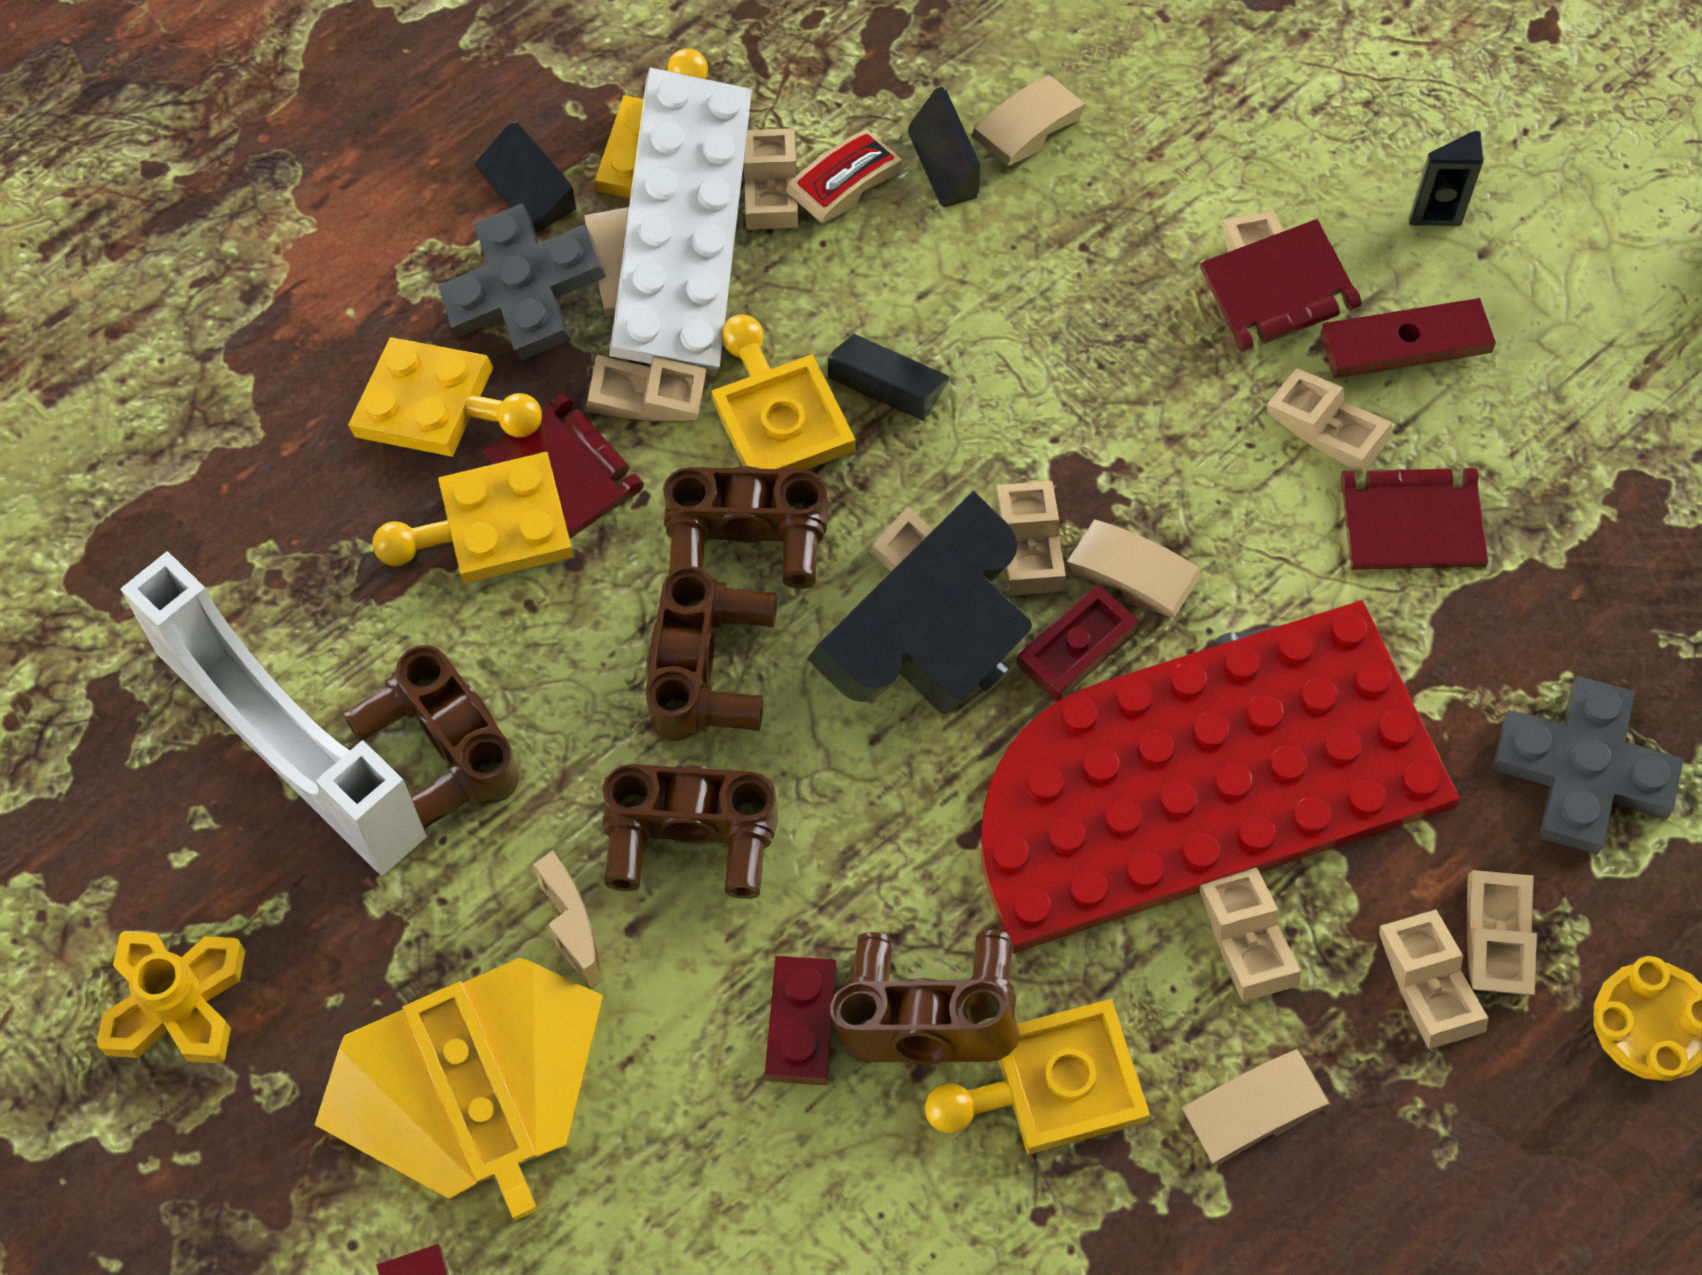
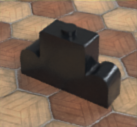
M973 490L815 647L807 660L843 695L859 702L872 701L882 695L896 680L899 673L942 714H947L954 709L977 685L987 692L1010 668L1002 659L1024 638L1032 627L1031 621L991 583L1008 567L1016 555L1018 544L1014 531Z

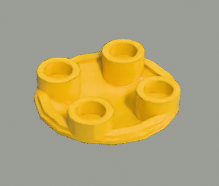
M1653 956L1639 958L1634 964L1620 968L1603 983L1594 1002V1029L1603 1050L1621 1068L1643 1079L1672 1081L1692 1075L1702 1066V984L1692 974Z

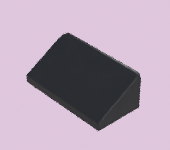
M943 87L936 88L911 121L908 127V134L939 204L942 207H947L977 198V194H979L980 163L947 90H944Z
M517 121L509 124L475 162L479 172L510 208L523 203L530 214L536 233L577 209L574 190L570 182Z
M1480 131L1470 132L1428 153L1409 215V225H1462L1484 161Z
M854 333L834 349L827 359L828 378L922 421L926 419L949 381L948 375Z

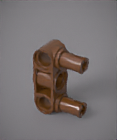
M751 466L734 468L687 467L676 470L666 479L663 487L665 498L664 526L668 537L671 538L669 574L680 567L686 566L703 569L704 543L707 539L733 540L744 543L784 541L783 584L797 589L809 588L815 585L818 543L823 539L828 523L827 488L819 475L807 470L761 469ZM688 500L700 501L695 506L687 507L680 505ZM797 503H809L813 505L807 509H797L792 507Z
M693 566L680 567L672 571L665 578L662 586L657 622L654 624L651 636L649 673L646 686V700L650 722L655 733L663 739L680 741L691 737L694 733L698 734L699 731L707 732L709 726L760 731L763 716V695L712 691V686L708 684L713 668L715 628H722L724 623L774 628L777 613V592L727 588L725 582L712 579L704 570ZM687 598L701 600L699 604L685 607L679 605L682 600ZM670 700H682L687 703L683 708L675 711L662 708Z
M419 645L408 649L400 657L396 670L391 672V676L384 680L385 687L342 712L347 724L360 742L362 740L365 742L368 738L404 716L408 719L416 716L436 751L449 764L446 766L447 773L410 796L424 830L465 803L473 806L477 802L480 804L483 802L498 803L505 800L515 791L519 783V772L508 740L497 727L478 694L469 684L465 683L446 655L438 648L430 645ZM427 676L438 677L431 685L416 686V683ZM488 761L501 762V766L491 773L482 774L476 772L483 763Z
M638 764L622 765L612 770L605 778L602 787L605 802L602 824L605 827L604 833L609 837L604 878L605 885L608 888L619 891L639 889L645 841L657 838L671 839L683 843H726L729 847L725 893L728 896L740 899H753L760 895L764 849L770 846L778 823L775 788L768 778L755 772L717 770L694 765L670 767ZM630 794H638L646 798L636 807L627 808L618 804L623 797ZM754 801L764 806L762 811L755 815H744L736 811L745 802Z
M985 930L977 934L973 974L969 980L917 978L908 981H889L894 949L890 937L878 932H867L859 935L857 938L852 979L847 981L845 986L833 996L830 1004L831 1018L849 1055L863 1062H912L924 1065L939 1064L941 1062H991L1001 1060L1010 1055L1016 1048L1019 1040V1029L1015 1020L1016 995L1014 994V987L1009 983L1013 942H1011L1012 938L1010 935L999 930ZM994 1018L993 1020L987 1023L978 1024L984 1019ZM870 1019L868 1022L858 1025L860 1022Z

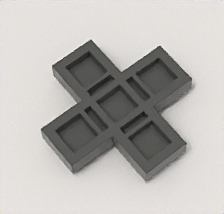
M523 203L474 223L487 265L438 285L450 326L457 337L461 338L505 320L513 349L521 361L570 341L571 339L557 297L606 277L592 234L586 224L539 243L530 214Z
M1577 676L1571 687L1563 725L1512 710L1507 711L1503 719L1492 770L1550 786L1539 839L1598 855L1604 846L1612 804L1668 819L1673 812L1684 758L1625 742L1635 691Z

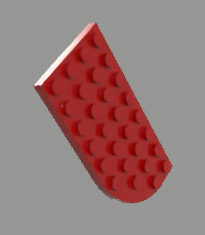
M1360 600L1094 684L1055 702L1037 715L1019 733L1006 750L995 770L984 804L981 828V858L991 900L1003 931L1012 938V954L1199 893L1202 884L1255 867L1258 868L1259 872H1263L1454 809L1460 797L1364 601Z

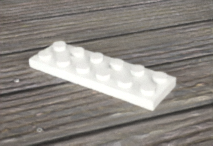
M649 68L645 84L609 356L651 364L653 356L707 368V375L716 376L721 360V331L726 317L752 89Z

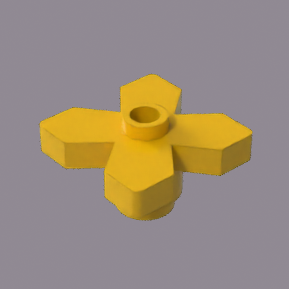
M122 932L119 935L113 966L129 983L131 996L103 1012L97 1039L99 1049L106 1056L140 1058L164 1034L169 1032L181 1054L188 1062L217 1064L224 1062L231 1028L207 1001L240 982L245 949L240 941L236 938L204 936L183 957H180L177 954L168 952L157 933Z

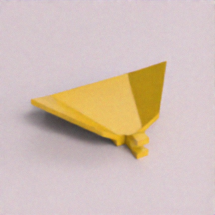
M517 958L462 983L459 981L402 1006V1010L344 1035L315 1126L449 1200L495 1176L514 1221L538 1211V1208L519 1165L567 1146L603 995L531 961Z

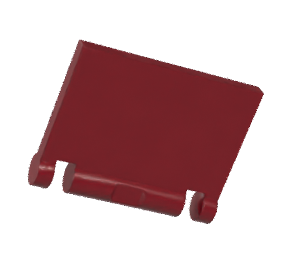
M1318 218L1203 261L1200 264V269L1241 352L1253 349V340L1250 332L1247 330L1253 326L1256 327L1261 342L1266 344L1339 316L1340 310L1336 299L1333 297L1334 295L1341 293L1344 305L1349 311L1358 309L1362 305L1359 292L1353 287Z
M561 393L555 396L549 405L541 409V424L533 434L527 437H514L505 434L482 450V453L490 465L548 452L569 539H571L627 498L636 496L643 489L644 482L637 474H632L626 477L620 486L614 483V481L620 480L628 473L629 465L580 410H573L562 422L559 420L558 417L567 414L573 406L572 400L565 393Z
M1451 468L1367 470L1365 476L1366 490H1356L1354 471H1342L1340 484L1343 493L1351 570L1486 567L1489 561L1477 468L1463 469V488H1453V471Z

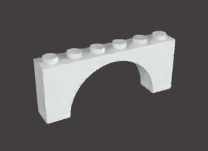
M168 551L120 589L156 654L381 876L385 875L427 837L404 780L363 740L354 748L348 750L319 727L281 689L253 657L221 615L206 588Z

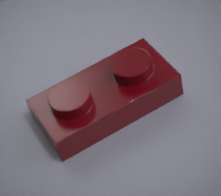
M1097 584L1017 655L1016 666L1057 702L1064 698L1137 631L1139 619Z
M775 956L765 1081L827 1085L832 1032L830 1004L835 995L836 960Z

